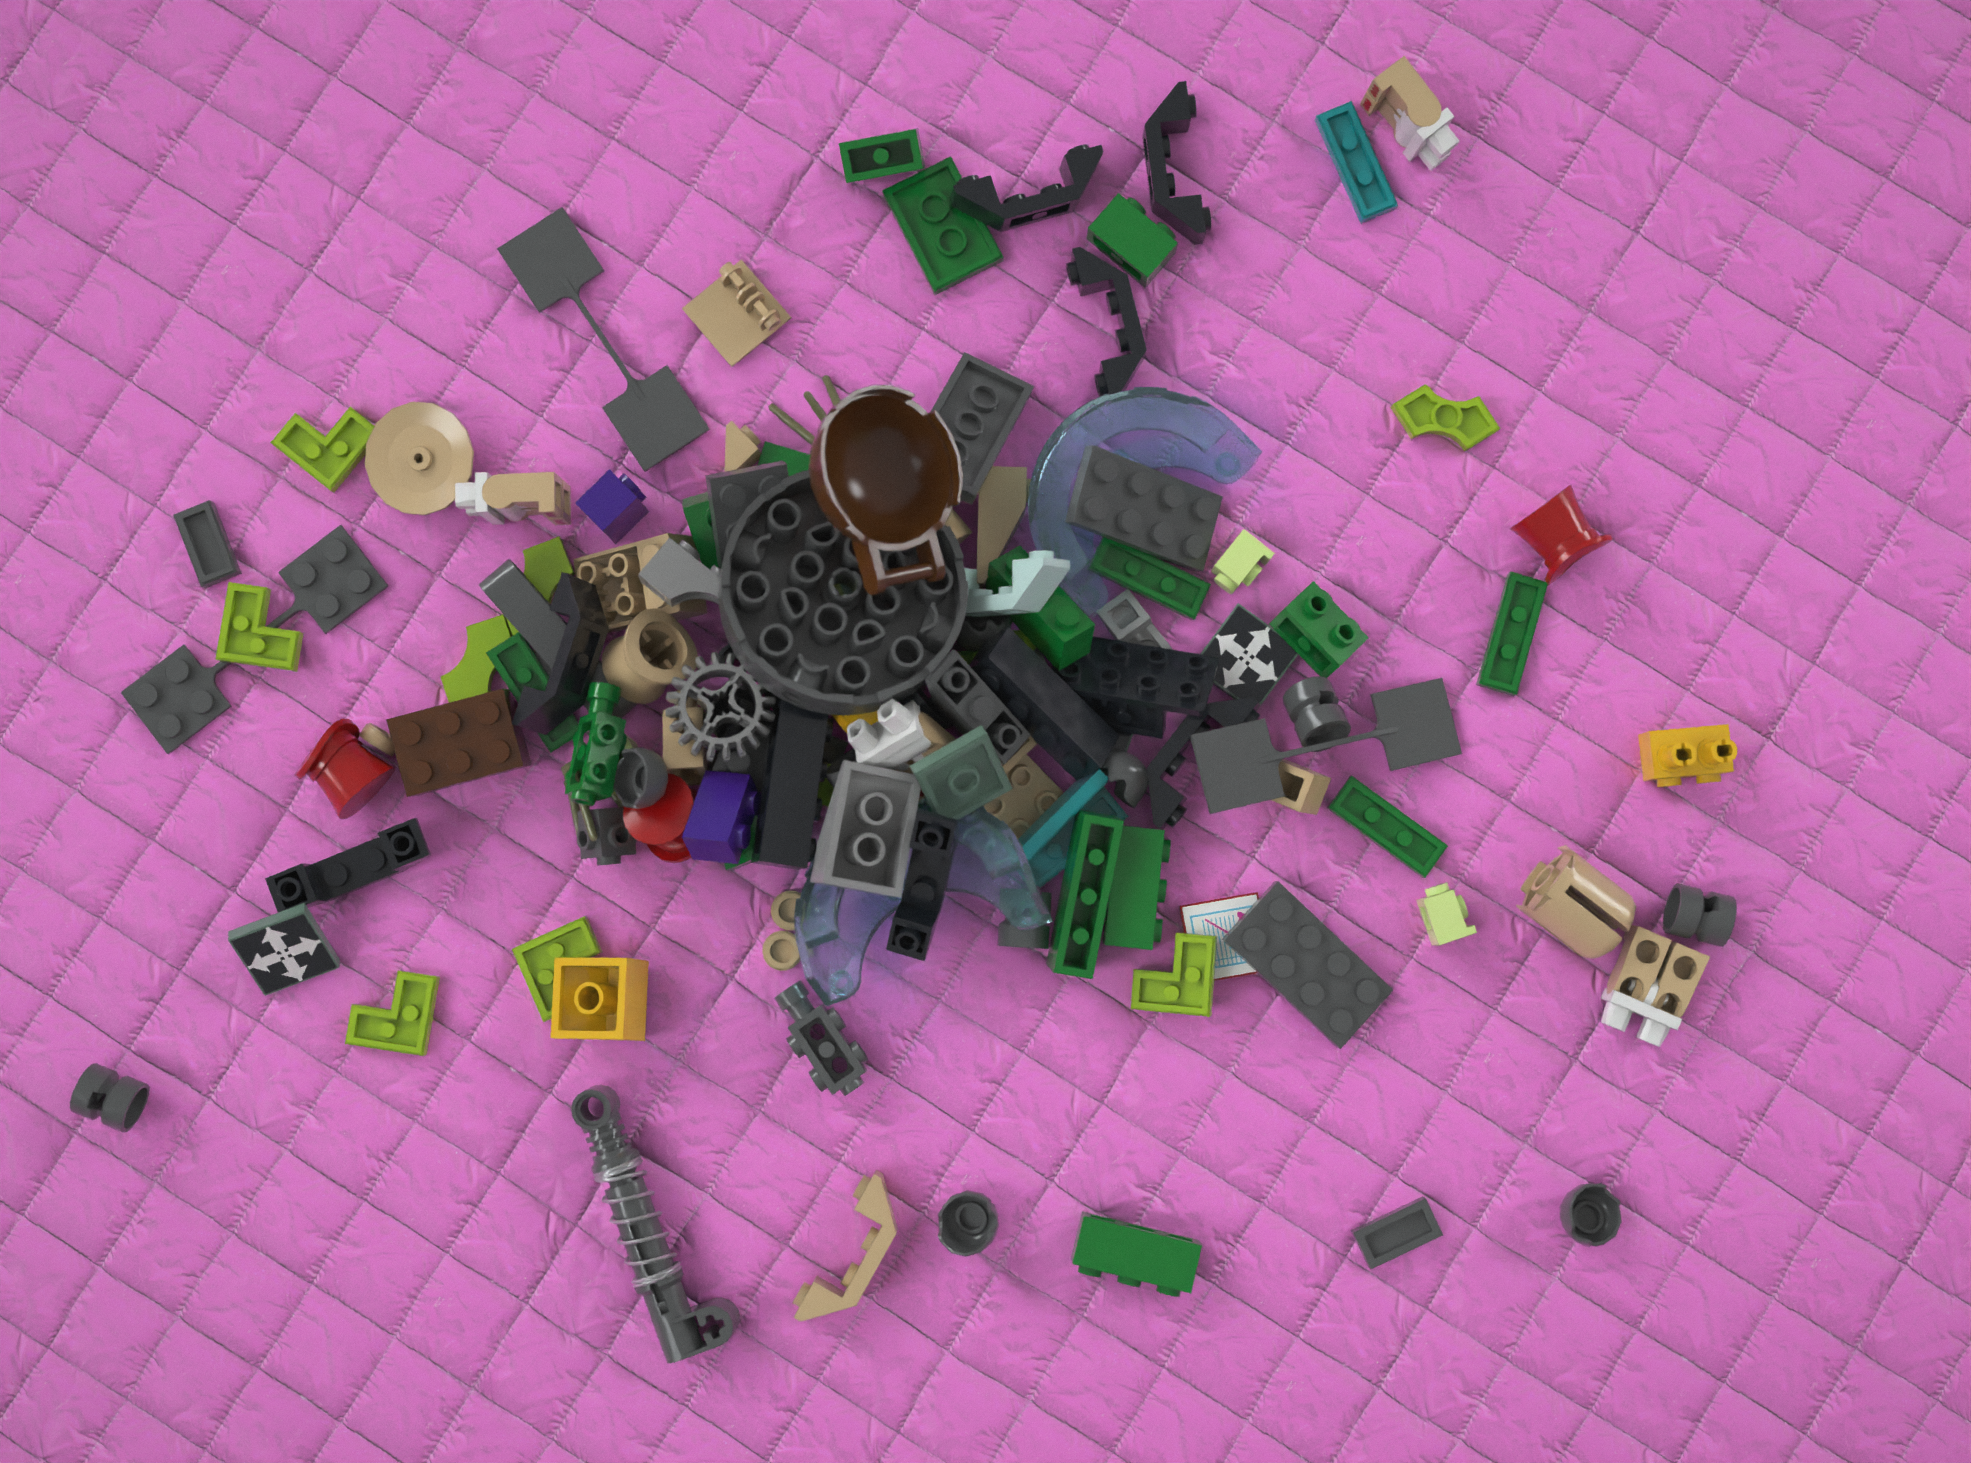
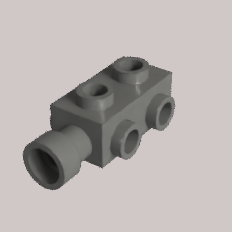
M800 980L774 998L782 1011L787 1010L795 1022L788 1027L792 1035L787 1037L786 1040L798 1058L804 1055L807 1056L814 1067L809 1071V1075L821 1092L828 1088L832 1095L840 1090L846 1096L864 1083L860 1076L867 1071L864 1063L868 1061V1057L856 1040L852 1043L848 1042L841 1031L846 1025L834 1007L827 1010L824 1004L816 1009L807 997L810 993ZM814 1024H820L824 1027L825 1035L822 1039L812 1037L810 1031ZM841 1057L846 1060L847 1069L844 1072L834 1070L832 1064L835 1058Z

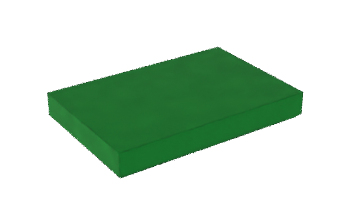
M951 156L882 190V195L934 295L1004 260L988 226L952 207L950 196L953 185H957L956 183L962 177Z

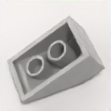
M843 760L817 841L810 882L901 898L910 851L909 844L921 790L914 774Z

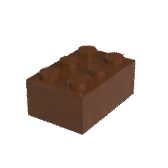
M499 689L386 719L407 797L423 795L532 765L522 727L512 724L517 707L514 696L509 689Z

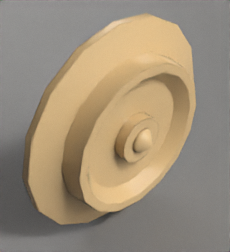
M410 402L392 408L375 424L366 443L365 468L371 487L384 503L402 513L428 515L446 509L455 501L456 483L469 482L473 470L474 450L468 431L453 413L434 403Z

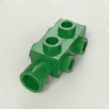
M592 682L589 685L587 701L590 702L588 715L580 717L578 730L573 735L574 750L570 769L565 774V794L570 795V800L574 803L592 806L595 805L596 801L610 798L615 791L614 780L619 755L624 750L627 736L624 733L626 720L612 716L614 707L619 706L622 691L616 685L605 682ZM584 733L589 735L588 745L583 740ZM577 771L581 773L580 782H577L575 778Z

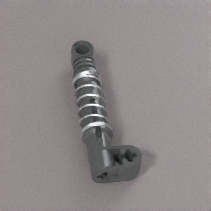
M595 1085L578 1094L573 1100L571 1107L572 1117L576 1124L582 1128L584 1134L589 1132L590 1136L586 1138L587 1143H593V1146L589 1147L590 1152L596 1151L597 1155L592 1157L594 1164L591 1168L595 1177L594 1181L610 1184V1188L605 1190L606 1194L603 1196L602 1202L610 1204L613 1215L609 1222L618 1226L620 1236L617 1239V1243L624 1245L628 1254L624 1264L632 1266L634 1270L633 1287L636 1293L644 1298L667 1363H674L719 1347L726 1343L738 1328L740 1322L739 1310L732 1301L721 1297L690 1307L681 1283L684 1274L681 1269L682 1266H680L681 1262L673 1261L677 1253L670 1252L665 1239L670 1233L663 1232L658 1217L661 1216L662 1212L655 1211L650 1198L655 1192L652 1190L648 1191L643 1178L647 1171L635 1172L637 1166L643 1162L642 1156H640L638 1149L632 1147L631 1143L625 1144L624 1140L629 1138L627 1133H621L625 1126L624 1124L618 1125L617 1121L622 1119L619 1113V1097L609 1086ZM591 1097L597 1098L602 1102L604 1112L601 1117L594 1116L589 1111L588 1102ZM694 1316L697 1317L700 1327L704 1326L712 1316L715 1320L722 1319L724 1325L721 1328L718 1324L711 1325L703 1334L705 1339L703 1341Z

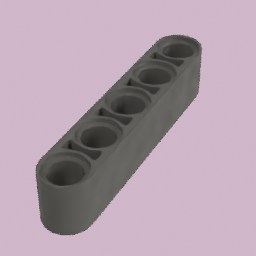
M508 559L485 578L479 586L552 669L567 623L558 613L550 610L551 604L523 572ZM599 660L592 682L608 683L603 673L602 663ZM620 696L619 706L614 707L612 716L623 718L637 706V703L628 701ZM586 697L584 707L589 711L590 702L587 701Z

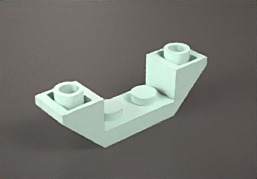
M1030 551L1029 558L1012 560V586L998 587V594H993V590L979 589L977 570L964 568L966 581H968V602L965 616L989 617L1040 612L1070 570V560L1054 558L1053 551Z

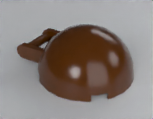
M870 385L855 390L831 408L819 425L810 450L809 459L811 487L817 503L829 522L843 535L852 539L863 584L870 595L883 593L886 587L922 579L935 582L944 578L945 564L936 532L946 524L953 506L960 504L963 481L958 448L952 433L936 410L928 413L923 407L913 401L912 398L916 394L892 385ZM916 546L920 563L884 570L879 550H907Z

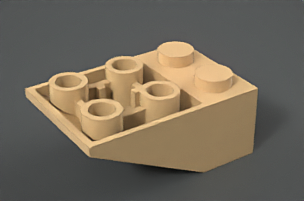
M666 533L573 559L576 577L596 585L609 627L608 633L626 630L631 620L638 613L646 609L664 611L677 621L707 614L706 600L692 599L671 607L643 585L638 575L669 537L677 544L684 540L697 550L692 536Z

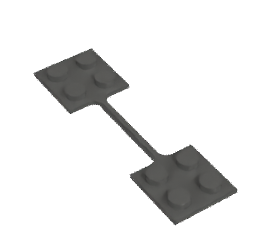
M563 207L497 248L539 313L561 299L569 298L575 301L625 376L628 383L626 391L602 408L644 472L710 430L668 365L644 380L634 379L581 301L579 291L584 284L603 273L604 269Z
M340 525L278 572L293 591L295 602L291 608L266 627L278 628L299 611H307L323 632L327 634L386 589L388 585L344 527ZM183 644L124 689L121 694L164 751L170 754L232 707L215 683L216 675L231 663L220 661L211 668H204L187 646Z
M1434 679L1370 694L1377 718V725L1371 732L1285 752L1277 751L1272 746L1265 718L1190 735L1209 814L1284 797L1278 771L1279 763L1284 758L1376 738L1384 746L1390 771L1462 754L1443 679Z

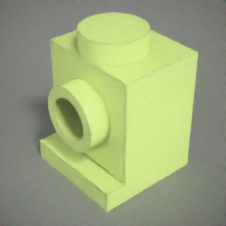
M1243 529L1212 568L1211 572L1216 575L1214 581L1223 590L1233 594L1241 583L1248 587L1263 569L1257 563L1260 561L1266 565L1275 553Z
M1447 882L1425 889L1427 897L1416 900L1431 945H1442L1477 933L1475 925H1466L1464 921L1465 918H1468V910L1462 896H1456L1454 889L1450 890Z

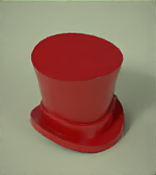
M1572 485L1566 487L1510 528L1545 560L1544 564L1549 569L1545 578L1548 586L1561 577L1580 558L1614 540L1611 534L1599 535L1595 528L1591 529L1578 504Z
M347 718L336 721L326 730L295 773L299 780L307 774L313 782L316 781L331 802L339 819L342 820L353 816L380 791L395 771V767L379 759L362 746L363 743L358 740L359 728L352 720Z
M668 773V784L665 794L654 805L641 809L623 808V820L627 831L636 840L647 844L651 852L662 861L680 863L692 858L682 839V835L698 791L689 788L687 783L680 777Z

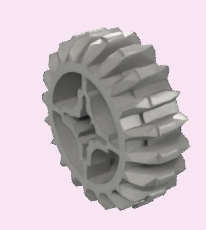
M713 652L711 654L712 665L706 666L701 656L696 657L695 663L698 671L695 672L690 666L684 665L682 673L687 678V681L679 677L672 679V685L680 693L667 692L666 694L667 701L678 704V706H672L665 710L666 717L679 718V720L674 721L669 726L672 733L681 730L685 731L678 739V743L681 746L688 744L691 740L695 741L691 749V754L694 756L700 753L702 746L708 748L707 761H713L715 750H722L723 761L729 762L730 749L735 748L740 758L745 757L746 749L743 743L746 742L751 748L756 750L760 743L754 736V733L767 737L770 732L767 726L760 722H773L775 719L774 713L763 710V708L775 705V697H762L768 690L761 684L757 685V681L751 674L749 675L746 672L747 670L742 664L739 667L733 666L735 660L733 653H728L726 664H720L718 653ZM709 678H730L718 690H709L705 687L700 689L697 687L699 683ZM741 684L748 690L753 699L755 709L753 718L745 714V710L739 707L735 701V696ZM730 691L727 706L730 712L725 714L723 711L722 716L717 715L712 722L714 705L711 702L714 700L719 702V699H725ZM688 697L696 700L697 705L701 706L707 714L700 731L692 724L686 710ZM723 724H732L737 727L741 725L745 728L739 734L731 737H711L716 729Z

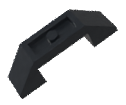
M1182 81L1176 84L1145 123L1142 140L1152 212L1193 244L1197 245L1203 244L1206 231L1211 230L1209 207H1203L1201 194L1170 198L1175 196L1176 193L1175 179L1173 173H1167L1165 159H1170L1171 157L1170 141L1167 134L1188 132L1191 118H1196L1195 95L1188 94L1186 81Z
M1084 144L1067 151L1059 167L1065 187H1062V184L1059 183L1052 184L1043 188L1040 194L1026 197L1025 194H1016L1008 197L1003 201V204H1000L991 175L979 178L978 175H970L960 179L956 183L957 185H953L950 196L951 205L999 232L1074 212L1104 152L1101 145L1089 148L1088 145Z
M1081 247L1073 248L1071 262L1066 263V269L1070 285H1078L1080 297L1111 290V292L1106 293L1107 306L1110 315H1117L1120 329L1115 330V336L1119 352H1126L1127 355L1102 360L1099 368L1100 373L1095 374L1094 379L1099 397L1106 396L1108 407L1116 406L1142 364L1147 350L1128 275Z
M563 572L561 573L550 610L568 617L569 620L545 692L524 686L512 721L513 725L543 735H547L584 705L589 685L592 682L609 631L596 585Z
M1250 697L1207 703L1204 716H1186L1147 767L1154 825L1162 830L1167 824L1173 828L1187 811V808L1183 806L1187 798L1165 782L1163 778L1166 774L1173 777L1187 758L1182 754L1191 743L1190 735L1209 731L1211 726L1207 722L1210 718H1213L1223 727L1258 720L1261 716L1256 711L1260 706L1258 701Z
M923 809L917 810L909 848H913L902 899L893 916L886 950L925 961L943 906L958 843L959 823L957 819Z
M413 818L378 833V838L316 863H302L265 878L277 912L279 913L303 903L309 908L332 901L404 872L431 856L418 819Z

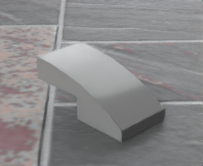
M1126 589L1096 611L1115 640L1172 649L1153 625L1151 617L1129 589Z

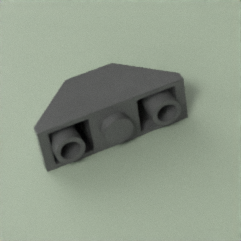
M951 650L936 669L925 678L933 704L961 734L965 735L982 725L1001 764H1005L1031 736L956 650Z

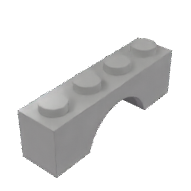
M669 537L638 574L640 582L671 607L692 599H704L719 605L718 587L721 569L714 565L711 569H708L698 561L701 556L699 552L684 540L677 544Z

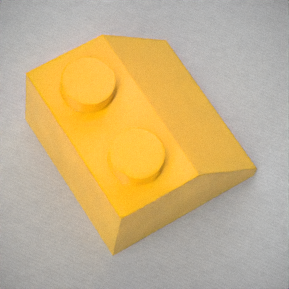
M555 958L550 1038L645 1041L649 961L632 958Z

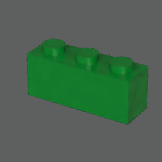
M1021 545L989 563L985 589L993 590V594H998V587L1012 586V560L1029 558V554ZM1059 586L1040 612L1011 615L1012 622L1058 671L1090 652L1095 623Z
M1123 826L1106 910L1103 945L1153 950V942L1160 943L1163 919L1156 918L1157 902H1165L1167 880L1160 879L1161 863L1169 862L1171 840L1164 839L1165 830Z
M1082 1211L1071 1261L1072 1264L1079 1266V1273L1088 1276L1101 1277L1102 1272L1118 1275L1117 1282L1140 1287L1141 1282L1157 1285L1156 1291L1159 1293L1180 1297L1181 1291L1192 1292L1202 1244L1197 1239Z

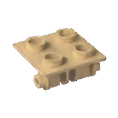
M742 259L735 265L731 262L723 265L719 270L722 276L682 308L731 367L736 365L791 319L790 315Z
M1027 754L1006 773L1013 789L971 812L1007 848L1064 793Z

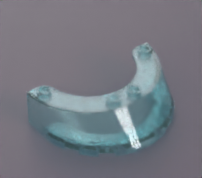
M1134 387L1132 390L1102 395L1069 415L1054 430L1038 456L1032 473L1028 495V520L1031 536L1036 551H1053L1054 558L1070 560V570L1058 586L1091 620L1106 605L1108 599V590L1101 576L1087 570L1094 556V533L1065 523L1085 446H1098L1153 469L1175 467L1193 470L1222 484H1232L1241 479L1257 463L1262 454V451L1223 412L1192 395L1190 397L1160 387Z
M926 798L918 801L917 810L923 809L932 812ZM984 806L959 819V838L946 892L967 893L988 901L1000 910L1009 920L1010 924L1018 930H1031L1053 922L1024 849L1008 825L1003 820L1000 821L997 817L987 812ZM910 848V851H909V857H908V862H907V868H906V873H905V879H904V884H903V890H904V886H905V881H906V877H907V872H908L909 863H910V859H911V854H912L913 848ZM813 860L804 874L807 879L801 897L796 899L794 931L805 979L827 1007L848 999L858 991L862 982V965L867 947L882 923L897 910L902 895L901 898L887 897L812 883L810 879Z

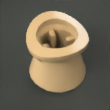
M646 609L638 613L631 620L624 636L612 640L605 647L602 654V669L608 683L621 688V697L634 703L646 704L657 700L664 693L667 685L672 684L674 677L686 679L682 673L684 665L690 666L695 671V658L698 657L690 635L675 618L658 609Z

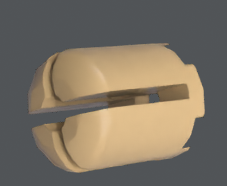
M1560 846L1557 849L1562 854L1554 858L1548 865L1540 861L1528 875L1520 888L1526 896L1522 906L1516 904V907L1579 956L1590 959L1601 957L1614 950L1622 941V937L1613 929L1616 930L1619 927L1624 932L1629 931L1634 922L1636 905L1632 896L1568 846Z

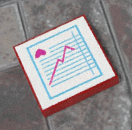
M1258 892L1179 906L1183 933L1217 936L1214 981L1257 973L1222 938L1259 899Z

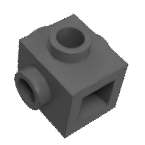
M624 807L590 810L597 833L596 841L590 840L582 813L577 811L579 827L577 831V844L580 848L581 859L597 858V866L621 864V856L636 854L637 840L629 834L623 820Z

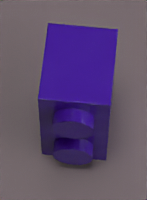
M610 469L575 502L615 544L649 512L642 503L647 497L640 491L639 487L625 473L618 478Z
M705 770L682 835V839L693 860L731 864L739 863L743 849H746L750 843V827L754 816L758 815L761 796L750 774Z

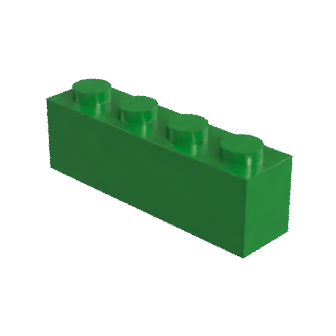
M1082 809L1075 815L1046 965L1053 973L1093 979L1124 821L1115 815Z

